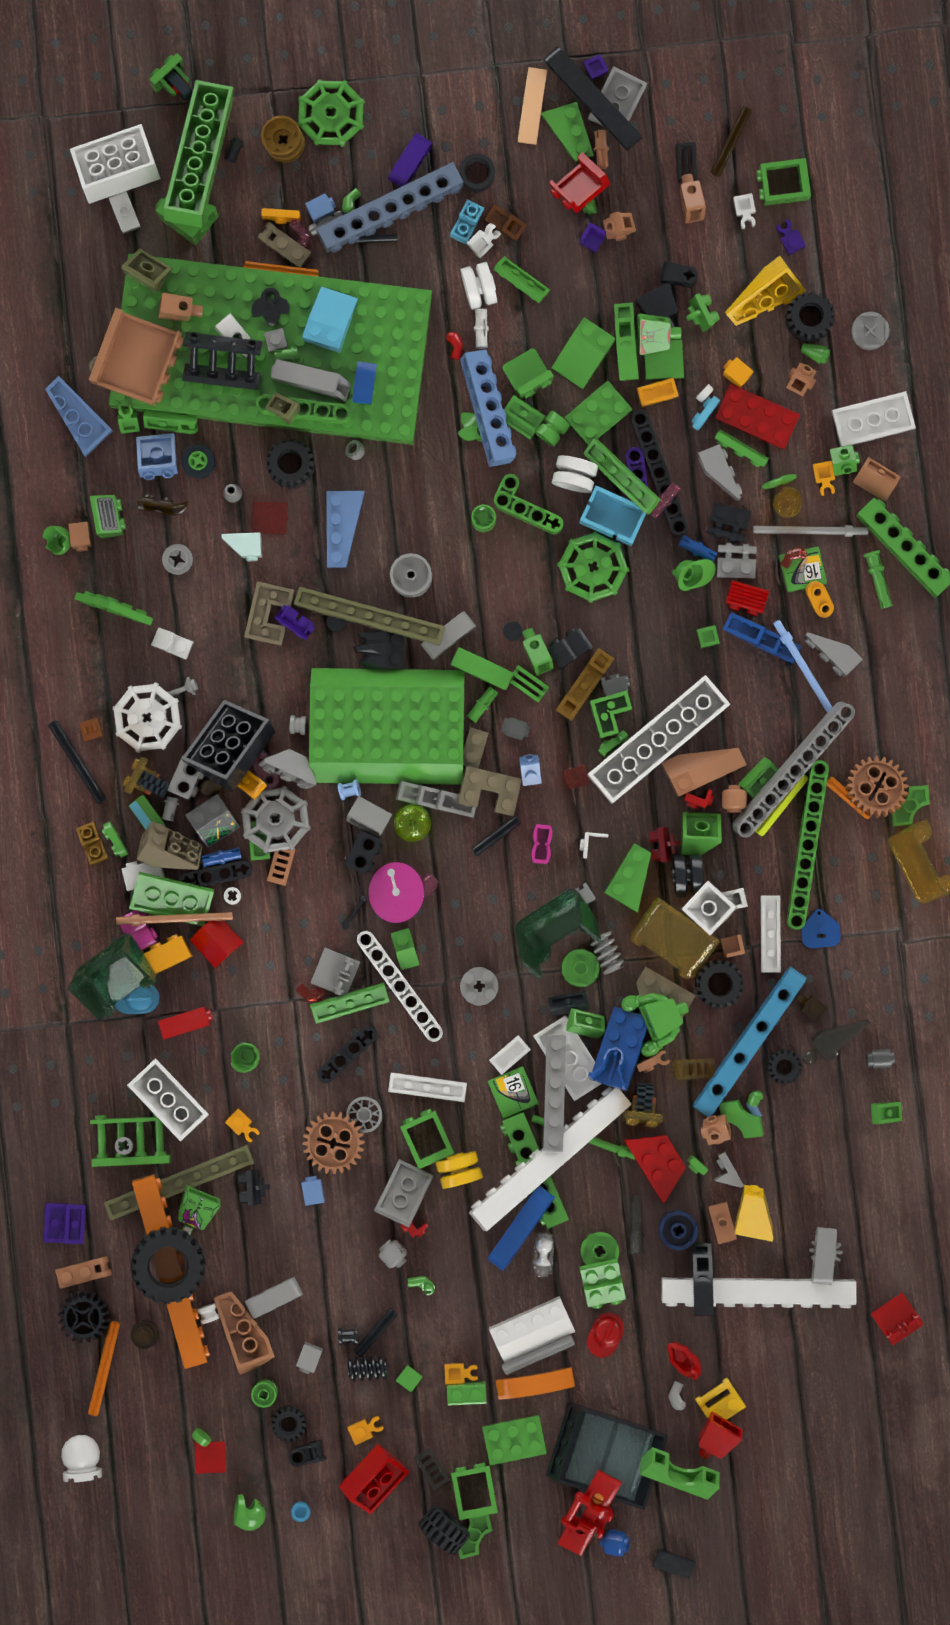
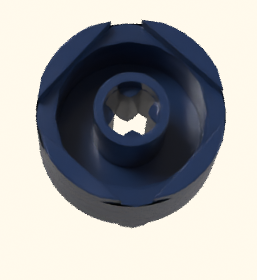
M675 1209L666 1212L661 1217L658 1224V1233L662 1242L667 1247L673 1250H683L696 1241L698 1227L696 1221L688 1212ZM680 1225L683 1231L676 1234L673 1228H677Z

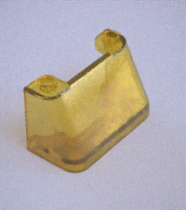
M927 819L918 821L893 834L889 839L890 848L916 899L921 903H928L950 894V875L947 874L939 878L921 844L927 841L932 834Z
M655 897L629 934L632 937L631 941L639 947L643 944L680 970L678 974L686 980L689 977L691 979L695 977L720 943V940L716 937L709 935L699 925L658 897Z

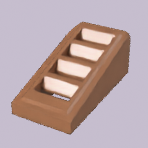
M290 849L281 850L290 853L289 857L280 855V851H275L267 881L286 886L296 849L292 851ZM279 858V859L287 860L288 863H287V864H283V863L277 862V859ZM275 866L286 868V871L276 870ZM273 873L283 875L284 878L273 877Z

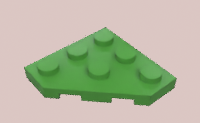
M85 591L84 594L77 592L74 600L89 606L106 610L107 612L151 626L153 618L146 616V611L140 609L134 611L132 610L133 606L119 603L118 600Z

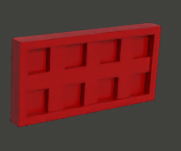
M730 384L714 420L784 450L800 414Z

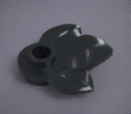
M266 288L262 292L261 298L255 300L252 305L253 318L263 316L265 321L272 327L278 323L280 314L290 313L288 301L280 297L279 292L274 288ZM269 295L274 296L272 301L267 300Z

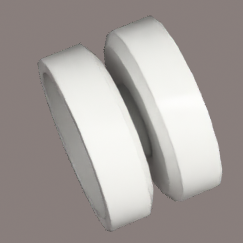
M487 262L477 264V277H475L474 271L470 266L460 269L471 310L481 307L480 295H483L487 305L497 303L495 283Z
M558 456L556 467L561 471L554 472L552 484L571 491L592 493L594 482L590 478L596 476L598 465L576 457Z

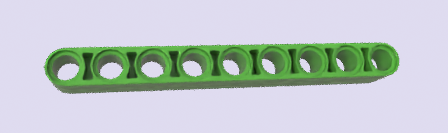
M822 760L814 762L809 768L787 914V925L793 930L803 928L806 923L829 771L827 763ZM816 764H820L824 768V772L821 775L816 774L814 771ZM813 783H817L821 787V791L818 794L811 790ZM810 802H815L818 805V810L815 813L811 812L808 808ZM808 821H812L815 824V829L812 832L806 829ZM805 840L812 842V849L809 851L803 848ZM802 859L809 861L810 865L806 870L800 867ZM799 878H804L807 882L806 887L803 889L797 885ZM796 897H801L804 900V904L800 908L794 904ZM795 915L801 919V923L797 927L791 923V919Z

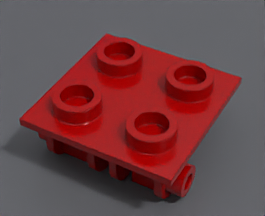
M903 1292L871 1313V1316L892 1346L924 1325L922 1319L915 1312Z

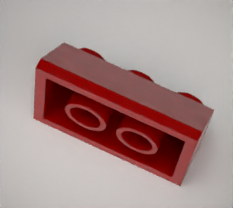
M377 1444L338 1487L349 1501L367 1513L372 1514L410 1471L388 1450Z

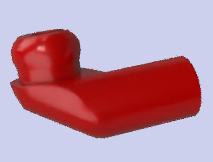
M449 332L446 335V341L453 346L450 358L459 360L464 344L458 333Z

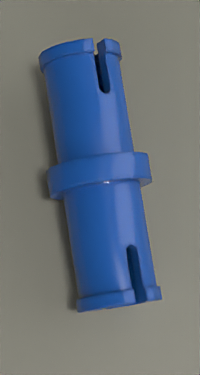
M683 535L678 546L692 552L695 557L698 555L703 559L714 561L717 552L703 546L702 542L698 543L686 535Z
M239 847L226 851L218 850L217 853L202 855L204 867L220 863L224 865L225 862L242 859Z

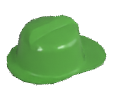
M709 559L698 561L684 560L672 571V574L675 576L679 588L687 591L709 583L715 575L716 568L713 561Z

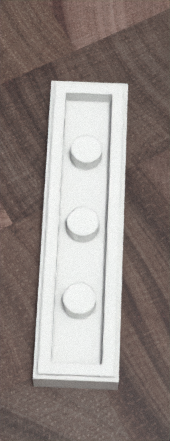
M760 896L761 972H781L780 896Z
M391 1072L388 1092L465 1102L467 1083Z

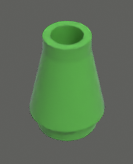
M804 342L801 353L819 364H826L830 349H827V346Z

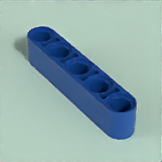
M539 1185L487 1259L504 1271L549 1208L555 1196Z

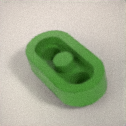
M110 821L103 824L104 829H102V832L107 840L110 839L113 846L111 848L116 857L120 855L123 858L129 853Z

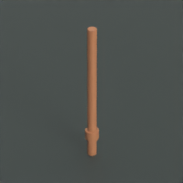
M232 912L155 916L133 914L132 917H116V925L132 924V926H140V924L233 920Z

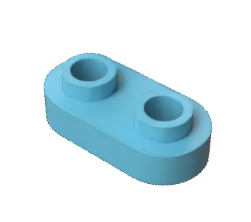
M716 396L707 398L702 405L705 409L701 414L697 412L691 421L694 423L692 426L697 431L701 429L720 402V399Z

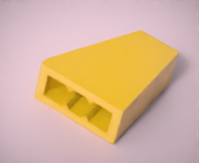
M744 1185L735 1221V1234L773 1242V1225L764 1189L756 1185Z

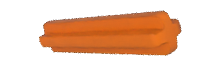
M830 777L826 785L855 809L857 803H850L853 796H847L850 791L834 777ZM860 807L855 810L861 814L863 808ZM869 811L861 814L865 819L870 818Z

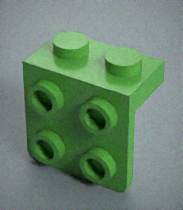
M533 348L507 362L502 367L520 399L524 397L527 399L534 395L537 389L548 387L552 384L551 381L554 378L552 372L547 370L537 351Z

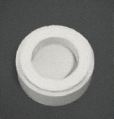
M708 384L697 395L696 399L699 402H703L712 393L714 388Z

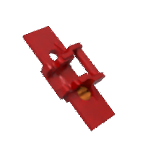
M597 1470L585 1493L577 1492L575 1494L572 1506L567 1515L563 1516L561 1522L566 1528L557 1544L582 1556L595 1532L597 1533V1538L601 1539L604 1534L605 1524L607 1521L611 1522L614 1516L613 1510L609 1506L622 1481ZM580 1505H586L581 1517H576L575 1514Z

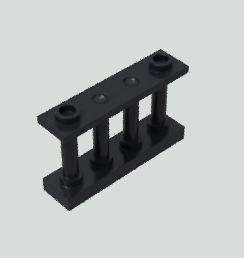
M186 332L183 346L190 347V364L185 363L182 381L259 390L262 373L255 372V355L260 356L263 341ZM198 348L209 350V366L197 365ZM217 351L228 352V368L217 367ZM236 353L248 354L247 371L236 370Z

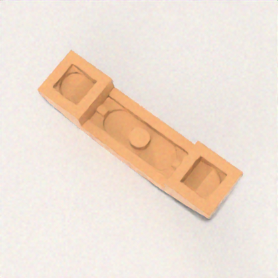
M528 68L518 135L519 143L537 144L547 70Z

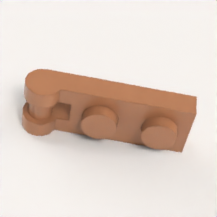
M108 1256L56 1269L55 1272L60 1289L111 1276L112 1271L107 1263L109 1262ZM100 1264L101 1272L96 1271L95 1265Z

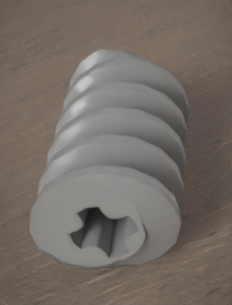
M611 931L592 938L594 941L590 944L591 946L598 947L594 950V953L601 954L597 961H604L600 965V968H607L603 972L604 975L623 968L620 965L624 962L623 959L617 960L621 955L620 952L614 953L618 946H611L615 941L614 938H608L612 934Z

